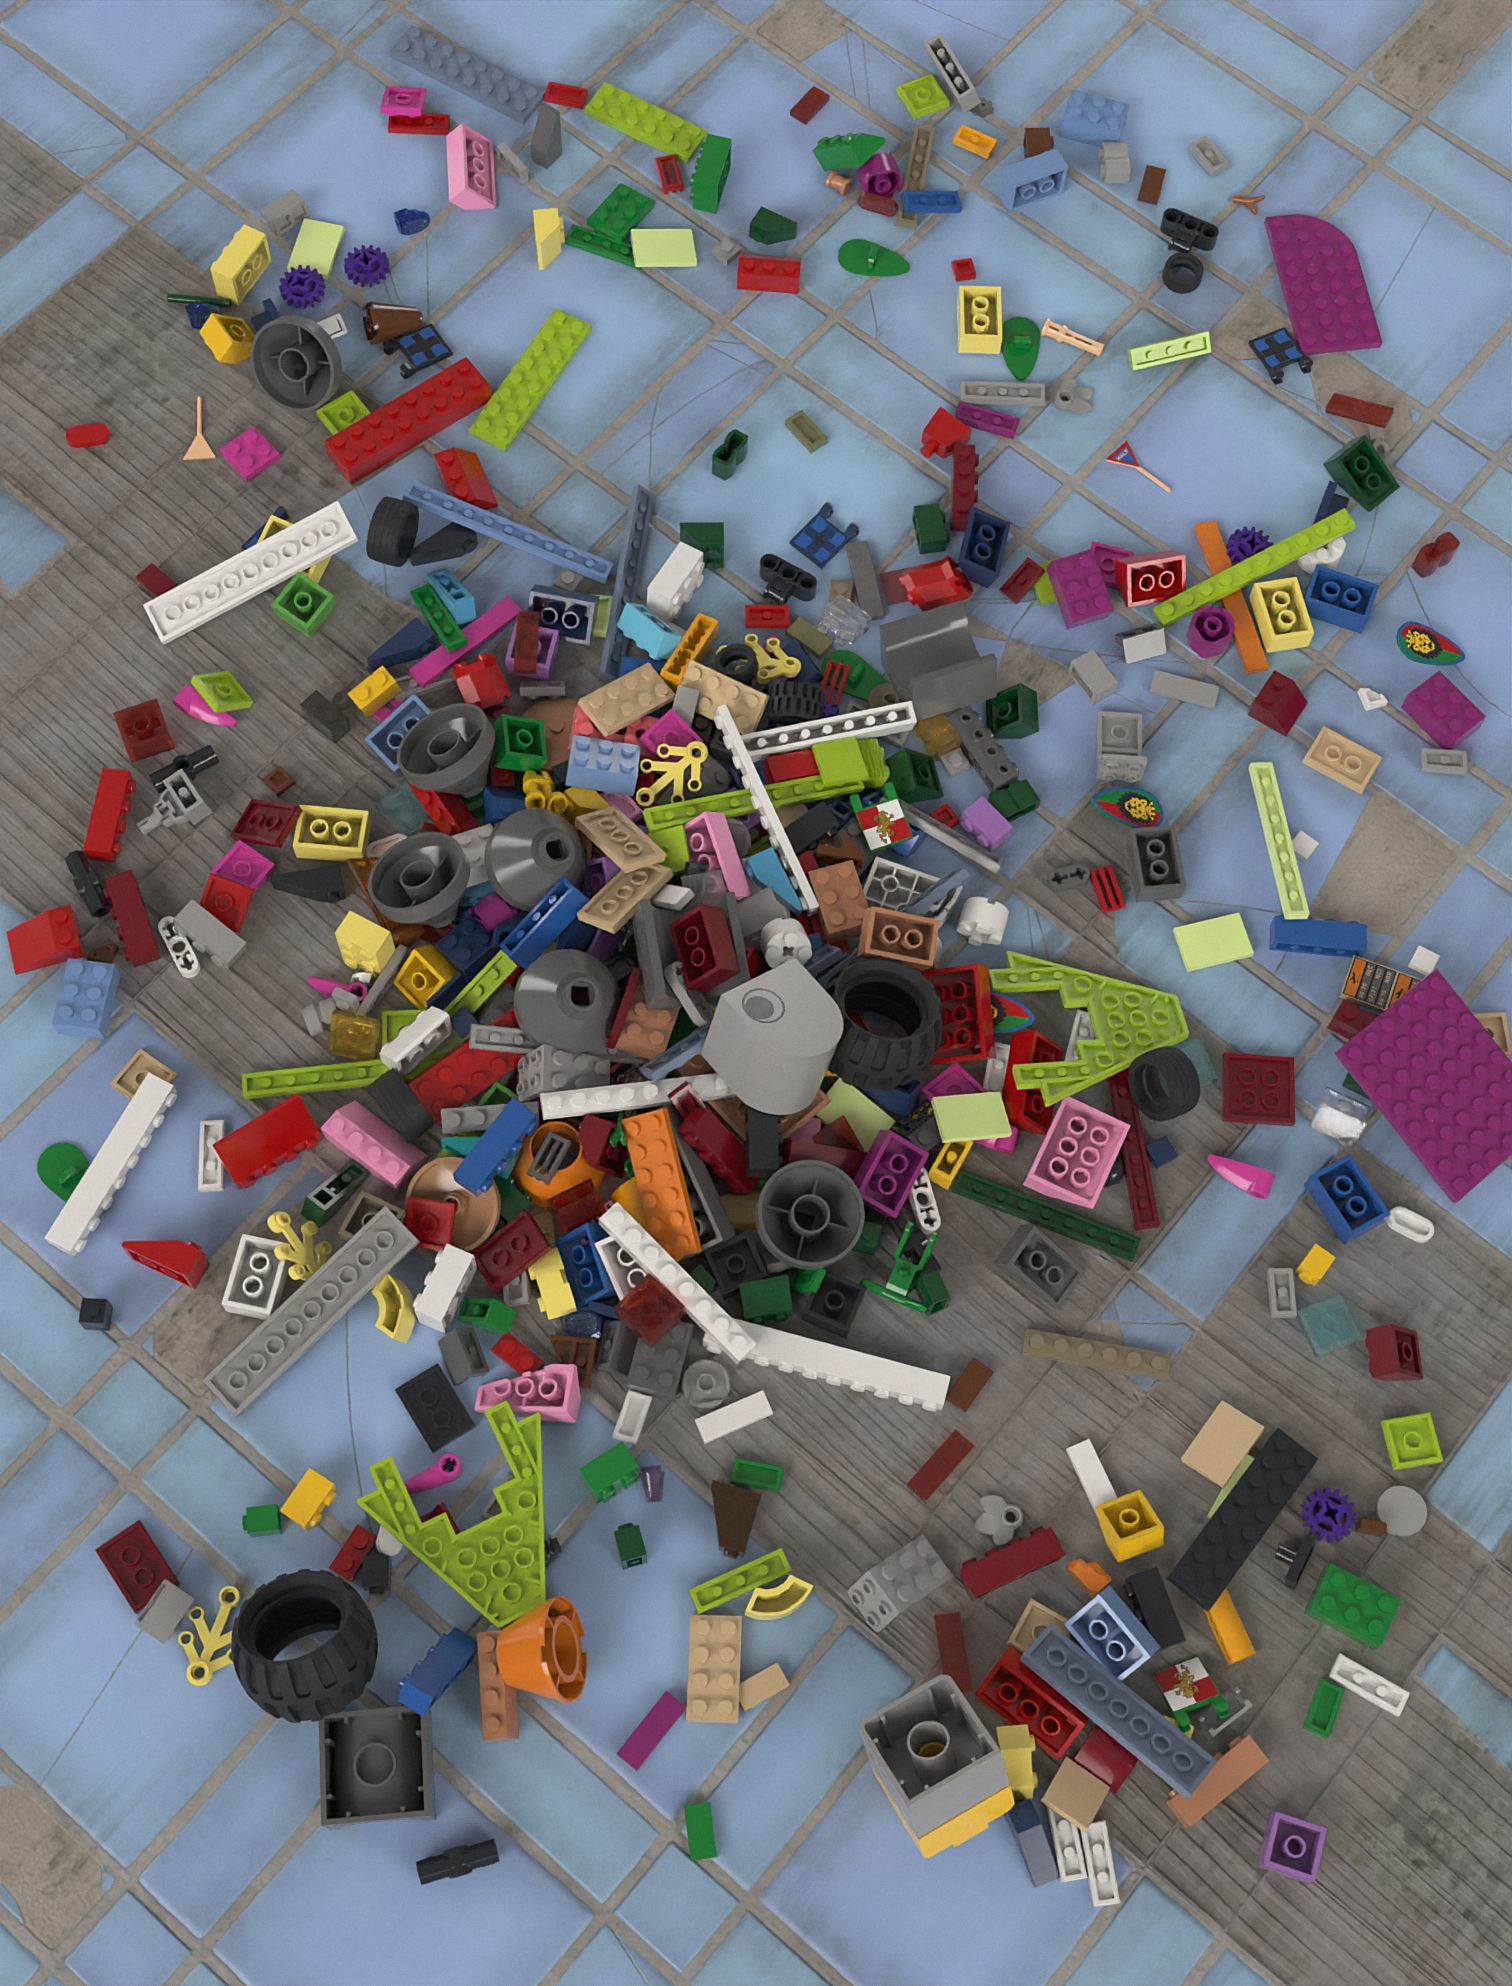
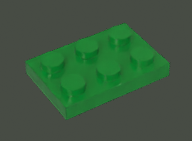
M620 183L589 216L587 225L622 243L630 234L631 229H634L653 209L655 200Z

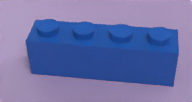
M563 876L499 946L512 960L526 969L552 944L574 920L577 912L590 900L578 887Z
M1284 914L1274 916L1270 924L1269 950L1352 958L1356 955L1362 958L1367 950V925L1359 924L1356 921L1345 923L1337 922L1334 919L1315 920L1312 917L1285 920Z
M512 1098L453 1173L454 1181L476 1197H479L482 1192L486 1193L493 1184L492 1179L497 1173L501 1174L507 1167L509 1157L519 1152L523 1145V1139L527 1135L531 1136L538 1126L536 1113Z
M456 1627L448 1635L444 1633L438 1640L436 1648L432 1646L423 1659L424 1661L419 1660L411 1671L412 1674L407 1673L398 1686L401 1688L397 1700L423 1717L472 1662L478 1650L477 1641Z

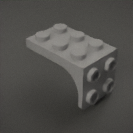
M1098 711L1096 715V778L1105 781L1125 780L1130 783L1141 781L1147 765V757L1142 756V714Z
M543 1044L523 1056L518 1063L519 1083L517 1094L518 1101L521 1103L538 1098L542 1093L610 1086V1060L583 1053H567L554 1046Z
M922 1534L868 1570L848 1590V1595L852 1603L863 1614L868 1625L875 1632H880L909 1607L950 1580L953 1575Z

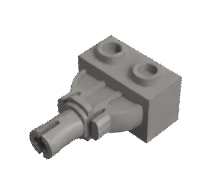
M181 768L163 780L167 789L161 794L159 802L153 805V813L136 824L140 827L141 832L147 835L161 824L168 828L174 823L182 824L191 821L195 825L213 812L191 778Z

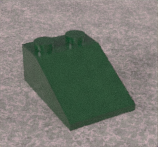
M1366 435L1352 439L1323 463L1332 479L1368 512L1372 511L1400 487Z

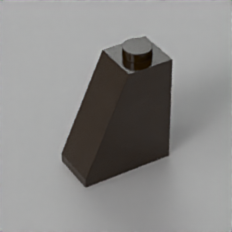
M713 1480L711 1492L719 1550L723 1551V1555L728 1558L737 1559L738 1556L743 1557L761 1500V1494Z

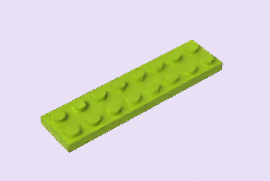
M555 308L468 429L469 435L506 452L592 331V325Z

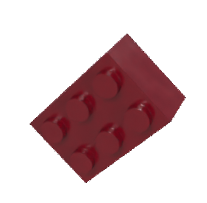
M702 903L669 925L679 962L682 963L681 970L682 973L684 972L683 977L687 990L707 993L740 973L722 907Z

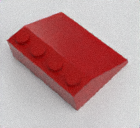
M971 964L920 971L922 976L935 987L936 996L940 998L943 1013L940 1043L928 1065L996 1059L988 966Z
M296 1093L212 1145L233 1182L241 1190L242 1188L246 1189L253 1186L257 1179L263 1175L268 1176L274 1173L281 1164L295 1160L302 1151L313 1149L319 1144L322 1137L301 1097Z

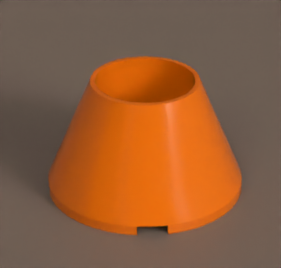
M561 1118L549 1119L540 1122V1126H537L531 1136L527 1135L523 1139L520 1156L511 1171V1176L516 1183L515 1187L520 1192L524 1190L531 1197V1204L550 1211L570 1210L587 1202L599 1190V1186L605 1177V1172L590 1166L578 1139L579 1126ZM551 1131L570 1140L571 1146L578 1151L579 1155L569 1167L557 1170L550 1185H547L543 1181L536 1180L533 1176H528L527 1171L548 1132ZM552 1139L550 1144L555 1143L556 1140ZM538 1164L535 1171L539 1173L542 1166ZM547 1169L544 1175L547 1176L550 1170Z
M553 1596L502 1629L497 1640V1663L501 1677L508 1686L562 1703H570L579 1699L587 1677V1652L582 1653L580 1637L585 1636L583 1626L576 1608L565 1596Z

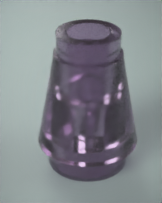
M662 1466L641 1467L642 1474H640L647 1503L662 1501L665 1472L662 1471Z

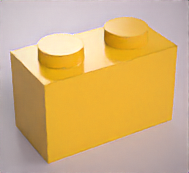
M382 665L351 690L348 695L364 715L369 718L400 693L402 689Z
M974 1142L945 1143L928 1174L929 1180L948 1190Z
M309 1468L280 1509V1512L295 1524L309 1531L311 1527L315 1528L322 1518L320 1513L325 1506H330L335 1500L337 1487L334 1483Z

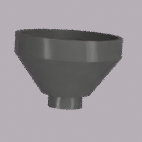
M298 315L281 316L264 325L253 339L250 349V363L254 378L263 393L276 405L293 412H308L329 401L338 390L342 377L341 358L332 338L316 322Z
M457 703L437 709L418 721L404 736L397 751L398 767L407 780L419 789L460 794L464 798L473 797L479 794L487 784L486 775L495 741L494 727L485 713L473 704Z
M539 808L518 811L502 820L493 829L487 840L484 862L488 879L498 895L518 909L530 912L563 876L580 888L586 873V852L579 834L566 819L552 811Z
M425 832L412 835L390 847L377 860L369 875L368 892L378 910L389 920L399 923L431 925L435 928L444 927L450 924L458 914V906L470 878V862L460 844L447 834Z
M573 949L552 951L532 962L521 974L514 992L515 1016L525 1036L537 1047L547 1044L567 1053H583L603 1042L611 1032L620 1006L619 990L608 968L594 956ZM571 988L580 994L582 1005H575L571 1001Z
M818 1160L796 1161L774 1173L763 1187L758 1197L755 1211L759 1236L770 1253L789 1266L807 1270L828 1267L847 1255L855 1246L862 1233L865 1218L863 1199L853 1180L838 1167ZM796 1214L808 1216L812 1219L810 1231L801 1228L796 1223Z

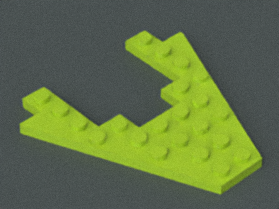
M1006 951L1005 954L1007 969L988 970L989 986L993 991L1013 993L1059 990L1064 1008L1087 1007L1096 1039L1076 1042L1075 1048L1079 1060L1013 1065L1012 1072L1017 1090L1040 1088L1045 1107L1055 1104L1130 1067L1133 1060L1141 1054L1159 1047L1173 1046L1187 1039L1189 1035L1177 995L1012 951Z
M507 1400L484 1411L515 1477L492 1489L502 1513L457 1535L446 1512L422 1523L392 1456L368 1467L378 1490L356 1500L365 1512L499 1630L510 1625L546 1601L541 1415L537 1412L517 1422Z

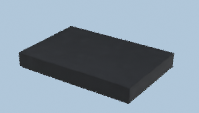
M438 1363L395 1389V1392L432 1453L437 1452L476 1428V1425Z

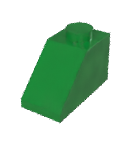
M465 1297L457 1321L491 1333L508 1334L516 1311L496 1299Z

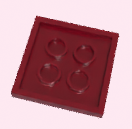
M1224 1052L1222 1055V1122L1293 1127L1295 1125L1294 1057Z

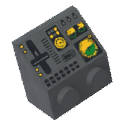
M926 1099L919 1103V1106L909 1117L903 1116L890 1128L892 1132L928 1152V1158L945 1144L941 1140L932 1104Z

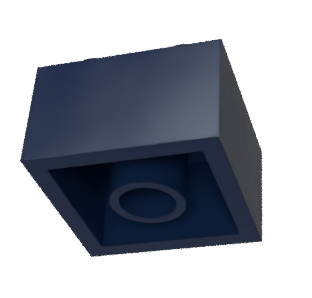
M471 915L435 943L440 954L458 972L461 971L464 974L465 981L468 984L502 949L501 947L493 948L491 946L493 935Z

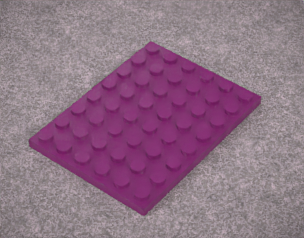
M1437 968L1428 973L1334 1053L1453 1203L1461 1200L1512 1155V1062Z

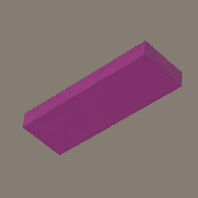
M959 401L954 416L968 427L1014 439L1020 418Z
M666 1691L616 1754L637 1771L686 1710V1707Z

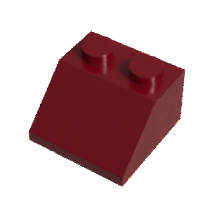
M1274 670L1253 701L1247 715L1286 737L1308 702L1292 679Z
M1394 1324L1366 1329L1367 1338L1365 1344L1369 1351V1371L1372 1374V1378L1382 1381L1423 1379L1417 1331Z
M1094 1723L1072 1761L1108 1785L1110 1791L1116 1793L1139 1759Z

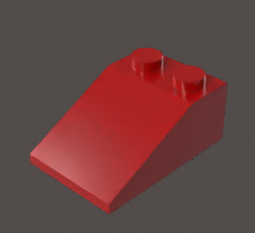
M71 905L47 910L6 932L16 975L68 961V958L79 959L86 957L77 916Z
M180 1240L123 1241L121 1245L131 1260L193 1289L197 1288L210 1265L205 1257L206 1254L201 1251V1246L192 1241H188L187 1244Z

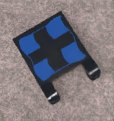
M432 323L397 339H388L383 342L385 347L383 351L386 355L389 356L400 348L410 362L400 366V375L403 379H408L415 372L453 356V352Z
M1285 327L1248 342L1269 372L1271 380L1275 385L1282 383L1281 378L1284 377V372L1280 368L1298 362L1304 374L1311 372L1310 367L1313 365V361L1305 356Z

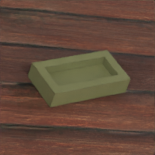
M803 410L785 420V426L810 453L815 452L828 443L827 436Z
M800 616L786 630V636L792 640L796 639L805 650L819 660L834 643L831 638Z

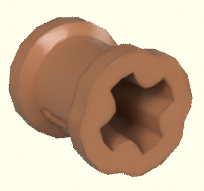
M836 170L829 174L826 181L827 188H834L842 196L849 192L852 185L851 178H844Z

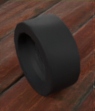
M1184 252L1170 256L1163 270L1162 279L1164 284L1171 291L1180 294L1196 290L1200 285L1204 268L1202 262L1196 256ZM1185 267L1191 270L1195 276L1186 280L1179 279L1173 275L1171 269Z
M737 643L724 647L717 653L714 659L716 671L743 684L750 682L759 670L755 652L746 644ZM739 659L748 660L747 664L740 669L725 670L730 662Z

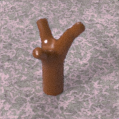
M1234 194L1233 203L1245 205L1254 214H1257L1254 203L1264 200L1265 196L1245 197Z

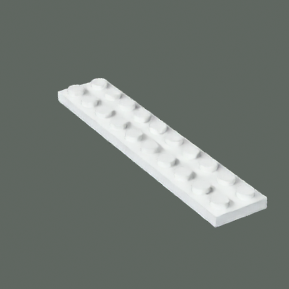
M336 501L145 603L143 606L160 641L165 645L359 540L340 503Z

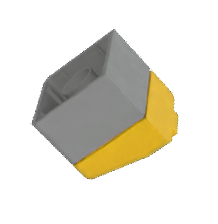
M943 1674L935 1677L860 1722L859 1730L874 1775L923 1857H932L951 1845L954 1848L987 1829L989 1822L1008 1812L1014 1806L1015 1802L1002 1752L949 1675Z

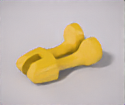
M527 770L523 776V791L526 794L525 805L527 809L539 808L552 811L558 815L562 814L567 808L568 800L562 792H554L555 786L550 775L546 771H540L539 775H537L535 770Z

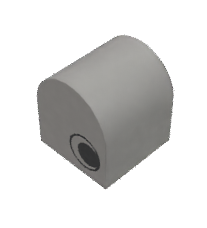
M794 958L720 996L701 1055L731 1090L750 1107L774 1115L796 1113L809 1106L817 1096L843 1032V1017L832 997L805 967Z

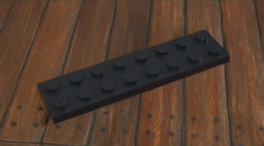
M1277 1428L1166 1579L1208 1612L1305 1479L1318 1458L1281 1429Z

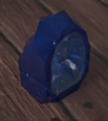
M404 208L393 212L396 226L401 235L409 236L418 233L430 224V217L425 211Z
M194 302L185 306L191 327L194 329H201L212 313L223 315L221 308L217 305Z
M576 1311L563 1318V1326L567 1333L574 1337L596 1338L600 1342L604 1317L595 1312Z

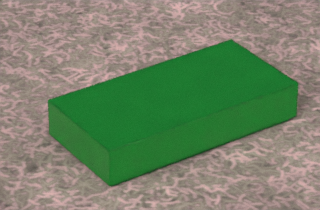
M795 1268L789 1280L790 1292L816 1293L826 1270L823 1268L812 1270Z
M735 1457L730 1483L779 1493L784 1467Z
M1322 1678L1319 1679L1302 1728L1326 1739L1329 1738L1345 1689Z
M710 1802L684 1805L690 1861L716 1858Z

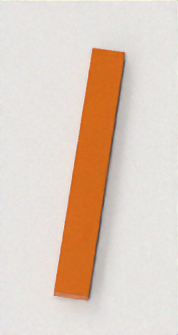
M1216 520L1195 524L1194 530L1211 577L1232 567ZM1241 589L1220 599L1222 608L1226 609L1234 618L1233 638L1246 674L1268 671L1267 659Z

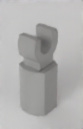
M1371 420L1368 423L1370 442L1376 451L1380 449L1383 452V456H1386L1389 448L1385 443L1382 420Z

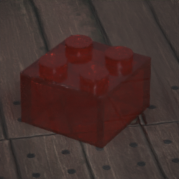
M157 698L113 713L132 763L175 748Z
M650 1273L614 1308L615 1315L651 1349L686 1314L685 1306Z

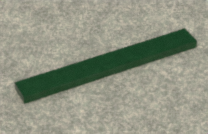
M961 1168L951 1191L1130 1262L1133 1261L1141 1240L1139 1237Z

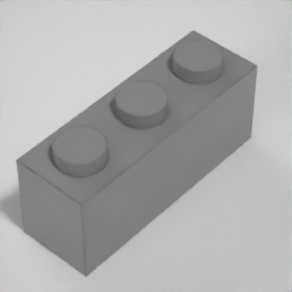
M193 899L173 919L174 930L183 938L186 936L193 941V946L200 952L206 951L212 956L211 960L219 967L225 966L229 969L247 948V943Z

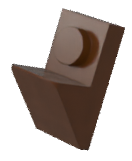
M844 832L841 848L832 844H818L816 861L817 863L835 865L853 860L855 869H862L864 855Z

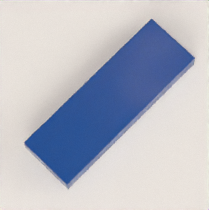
M903 191L900 195L905 213H960L962 210L958 191Z

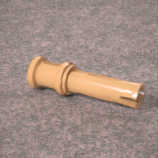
M1050 318L1046 320L1041 332L1043 337L1047 335L1056 339L1058 343H1063L1064 341L1100 357L1105 345L1069 330V327L1065 324L1061 326L1054 323Z

